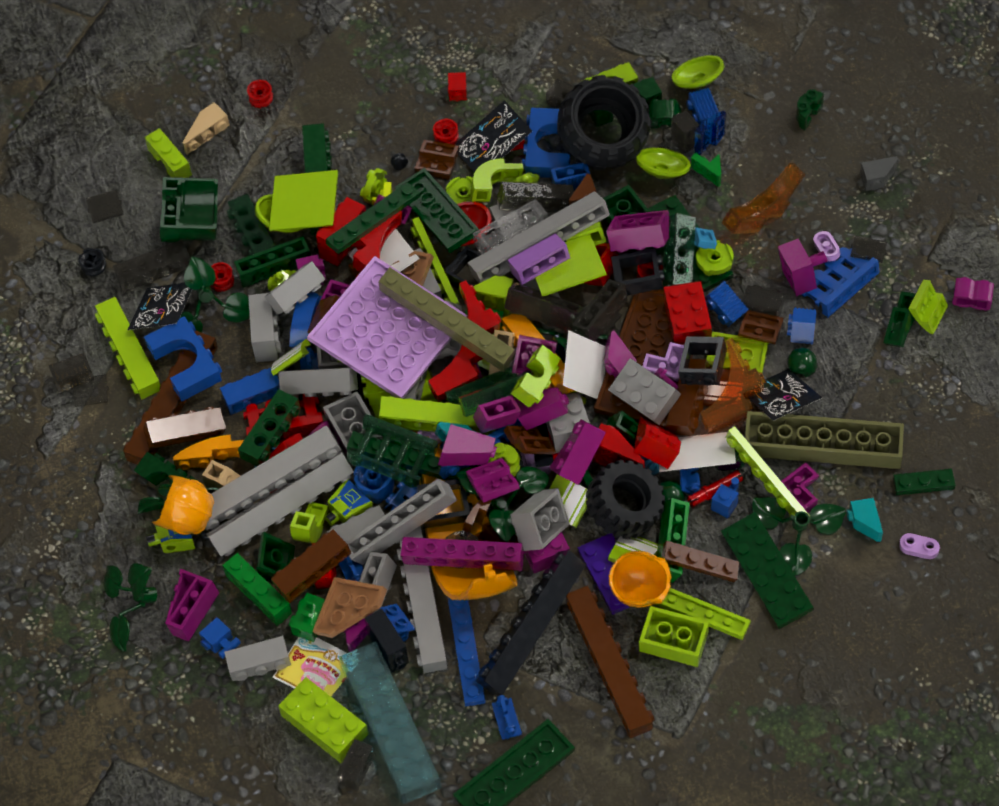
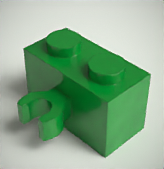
M306 593L304 599L302 598L299 601L296 615H293L290 619L289 626L292 635L311 642L315 641L318 635L313 632L325 599Z

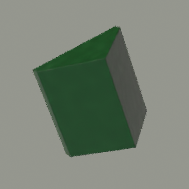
M262 532L257 563L258 573L266 581H272L271 578L274 577L275 573L288 566L293 559L295 546L266 532Z

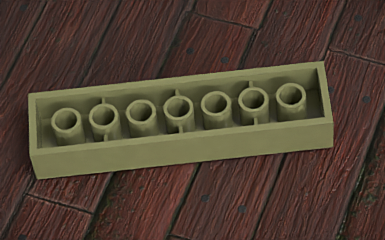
M747 411L745 439L761 458L900 469L904 424L791 414L773 421L764 412Z

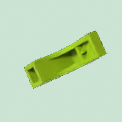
M504 158L490 160L480 165L473 176L470 191L471 201L490 202L492 185L497 182H511L517 177L522 176L523 164L505 163Z
M312 502L308 504L305 513L296 511L290 525L292 539L311 544L316 543L323 532V523L328 513V505Z

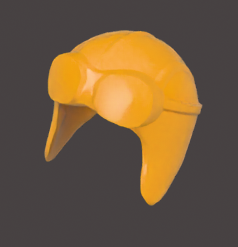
M175 475L168 476L173 480L160 518L157 521H152V523L182 535L201 533L212 517L213 496L199 481Z
M631 551L623 554L614 562L610 569L609 585L613 594L620 602L631 607H647L653 604H662L671 587V572L665 558H659L645 551Z

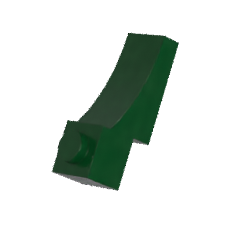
M901 291L898 305L893 307L883 341L886 345L904 347L908 332L915 320L908 308L916 293Z

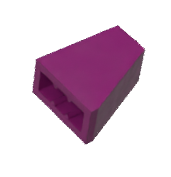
M558 387L547 388L542 392L544 396L538 404L534 403L530 407L516 398V403L521 410L518 416L519 421L527 431L567 414V405L569 404L567 395L565 393L562 394Z
M450 424L438 465H484L489 462L490 457L494 458L497 447L494 446L496 438Z

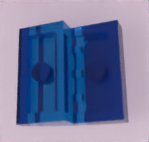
M725 111L712 115L696 129L694 153L701 156L709 144L717 146L725 135Z

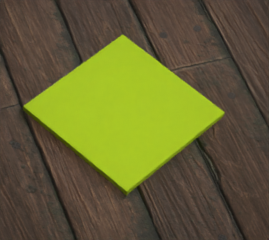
M338 170L275 176L269 231L333 226Z
M590 234L565 242L570 259L535 277L542 297L607 275Z

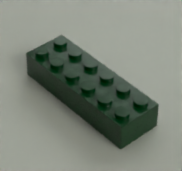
M324 123L302 125L305 173L332 171L331 142L329 140V131L325 130ZM323 227L310 228L311 235H316L317 231Z

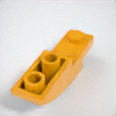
M231 434L209 438L180 451L173 456V461L176 469L207 468L211 460L214 461V459L240 458L238 449L244 440L232 441Z

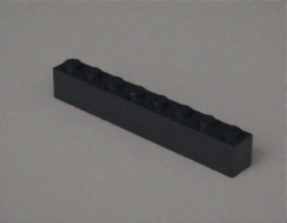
M570 550L559 551L554 555L553 563L543 572L542 580L532 589V595L521 606L520 614L511 621L510 629L500 638L501 643L497 649L491 652L488 663L480 669L476 682L492 695L504 694L585 568L586 564Z

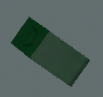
M623 411L608 418L606 425L615 427L631 446H635L639 422Z

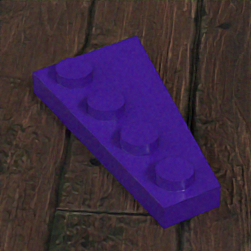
M610 533L577 547V551L586 564V568L610 613L613 615L630 608V606L620 602L613 594L609 585V573L614 563L608 561V556L616 544L615 538Z

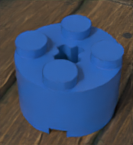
M364 459L355 467V486L372 503H382L393 492L394 479L389 463L376 459Z

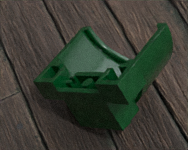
M163 177L160 220L161 242H180V239H217L218 179Z

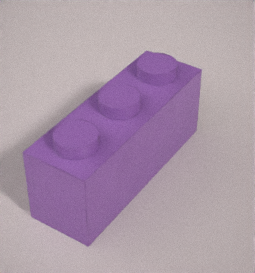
M555 233L507 261L512 275L523 285L570 259L566 243Z

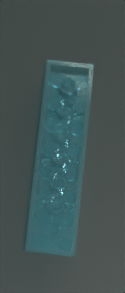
M375 641L340 656L339 661L342 671L402 803H408L440 789V778L377 642Z

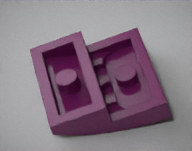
M502 458L466 471L474 490L483 502L520 489L518 481L510 472V467Z

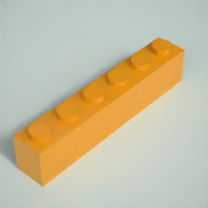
M522 310L501 318L503 325L501 331L513 332L515 334L513 348H517L519 335L544 339ZM560 359L557 365L559 369L551 376L550 380L552 382L548 388L558 387L562 394H568L575 390L563 386L565 364Z

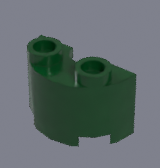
M814 89L808 90L797 102L796 119L799 127L804 131L811 123L810 115H817L823 107L824 93Z
M652 99L649 101L651 128H659L661 125H668L669 128L682 127V110L676 99Z

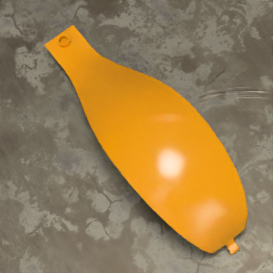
M413 430L412 438L415 440L414 443L418 451L437 457L441 456L444 447L443 442L431 448H422L416 442L418 431ZM422 474L423 484H429L438 479ZM459 489L452 490L457 501L437 515L463 511ZM470 493V496H467L468 503H472L473 507L479 502L476 495ZM487 515L485 516L483 524L489 522ZM474 522L469 537L481 532L482 525ZM464 523L425 528L426 538L465 540L466 538L460 536ZM492 564L484 565V569L431 566L437 584L443 593L452 600H473L491 597L518 585L513 570L493 569Z

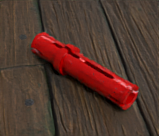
M735 470L709 486L705 485L698 492L687 496V501L691 500L690 506L694 508L705 500H711L721 484L729 487L732 478L736 477L739 479V482H742L743 477H737L741 473Z

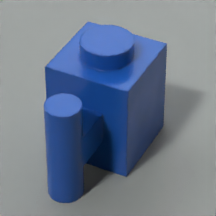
M732 478L729 487L721 484L711 500V510L727 519L738 505V478Z
M218 617L199 632L201 645L207 651L210 649L215 654L218 652L222 659L225 658V651L233 650L241 644L237 637L233 639L231 630Z

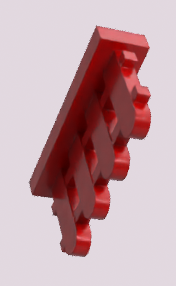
M305 393L303 394V400H300L299 404L300 407L305 408L306 415L297 416L292 419L289 430L282 434L280 442L297 433H300L302 438L307 437L323 422L321 412L317 413L316 404H319L318 397H305ZM271 400L265 402V408ZM253 403L247 405V412H243L244 419L248 418L249 427H246L247 435L265 410V408L258 409L257 405Z

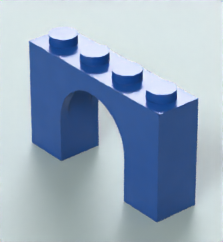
M531 108L530 115H527V125L533 132L525 138V140H528L527 144H524L523 150L526 159H522L525 174L532 173L538 174L539 178H551L550 169L570 165V154L546 152L537 145L538 141L544 136L558 134L559 109Z
M185 316L180 318L177 324L166 325L144 336L147 348L155 360L179 349L190 350L197 355L196 361L190 368L170 378L172 387L181 402L222 381L220 365L218 362H213L211 351L209 348H204L203 345L205 343L202 337L195 334L196 329L191 321L188 322Z

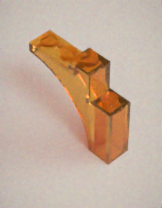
M789 163L781 175L761 194L743 205L730 208L721 223L732 234L758 233L768 218H779L783 215L790 204L788 200L806 174L794 163Z
M733 338L725 341L731 366L727 385L720 397L710 407L700 412L701 420L708 434L746 419L747 411L753 409L748 397L764 391V383L766 381L761 372L758 373L756 368L750 370L748 361L746 359L743 360L741 356L742 350L739 343H735Z

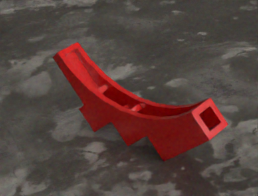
M402 211L396 213L353 244L357 249L353 255V267L361 273L374 256L380 259V252L385 241L402 223Z
M466 280L459 283V291L466 304L468 319L491 334L494 333V330H500V323L502 321L497 312L494 313L491 308L485 309L483 302L477 300L474 287L468 285ZM462 345L453 361L441 373L428 380L429 388L437 402H441L477 383L480 372L475 363L483 358Z

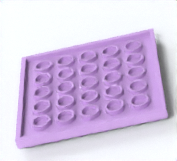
M374 256L310 332L307 340L394 397L403 399L452 338L379 290L378 281L391 266ZM394 269L395 271H397L398 273H400L401 275H403L404 277H406L407 279H409L410 281H412L428 293L432 294L433 296H435L436 298H438L439 300H441L442 302H444L445 304H447L448 306H450L451 308H453L454 310L468 318V315H466L459 309L455 308L454 306L444 301L434 293L430 292L423 286L419 285L409 277Z

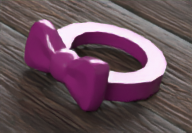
M660 367L654 375L677 390L678 386L665 375L667 370Z

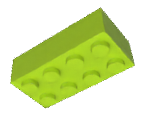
M307 677L278 705L283 718L340 763L368 735L367 725Z

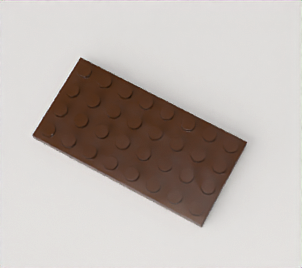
M657 289L634 294L619 336L641 366L643 365L646 353L665 358L670 342L673 343L664 304V290ZM607 372L594 407V412L613 416L623 411L637 422L643 417L656 424L608 390L616 378ZM669 412L661 424L658 425L666 430H669L666 426Z

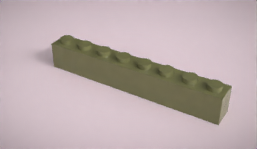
M391 267L388 268L378 281L381 292L502 372H505L514 360L515 349Z

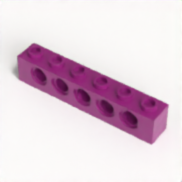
M403 537L400 556L403 563L407 565L484 569V565L492 564V568L497 570L522 571L524 550L522 543Z

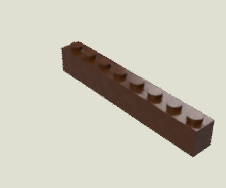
M196 331L195 334L197 336L200 335L205 343L203 345L204 348H209L212 355H214L218 349L216 338ZM184 349L179 353L178 361L175 366L170 368L169 376L166 381L161 383L160 391L157 396L153 397L150 408L144 412L141 423L135 427L132 438L124 446L123 451L127 461L138 465L146 452L154 456L159 448H148L143 427L150 418L158 417L161 419L166 418L170 414L179 415L188 399L181 402L172 387L170 378L194 364L197 358L194 352Z
M587 585L569 592L566 596V604L625 730L631 739L651 731L652 723L655 721L651 710L647 711L644 705L646 704L645 697L636 688L638 687L637 680L628 671L630 670L626 658H622L620 654L622 653L618 641L614 642L612 637L614 636L610 624L606 625L604 621L606 619L605 613L596 604L598 602L594 591L591 592Z

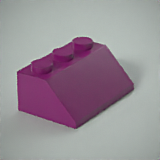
M662 210L615 216L606 230L611 251L625 252L628 249L643 250L646 247H663L669 239V211Z

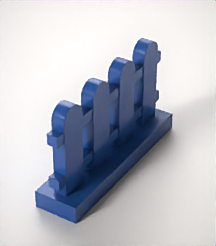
M842 247L840 248V257L837 261H827L825 263L827 270L824 272L819 269L814 270L816 285L820 284L828 290L824 292L817 287L801 294V296L805 297L807 295L815 301V305L818 307L822 305L823 315L830 317L879 274V261L873 257L870 260L867 257L863 259L855 254V249L851 248L849 250ZM846 262L854 268L850 270L842 264ZM833 273L841 279L837 281L830 275Z

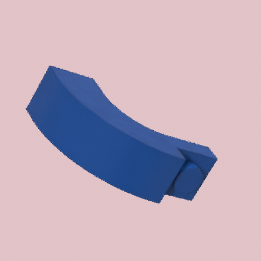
M307 293V299L301 303L297 301L292 318L289 347H295L307 339L309 335L307 331L322 298L317 293Z

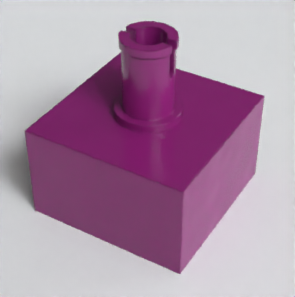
M799 239L778 246L782 272L795 295L798 296L816 289L817 285L813 267L827 262L824 251L808 256Z

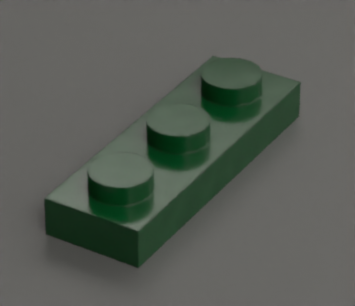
M952 469L893 475L896 495L953 490L956 486Z

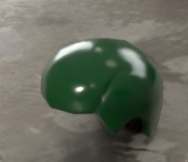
M808 348L795 349L787 358L788 368L795 375L802 374L804 377H809L818 368L817 358Z
M666 481L660 484L664 491L662 495L665 496V503L663 505L671 498L685 501V493L681 491L678 483Z

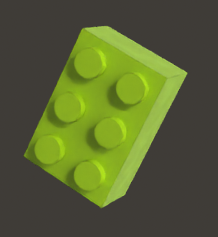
M650 606L639 640V652L698 667L709 633V621Z

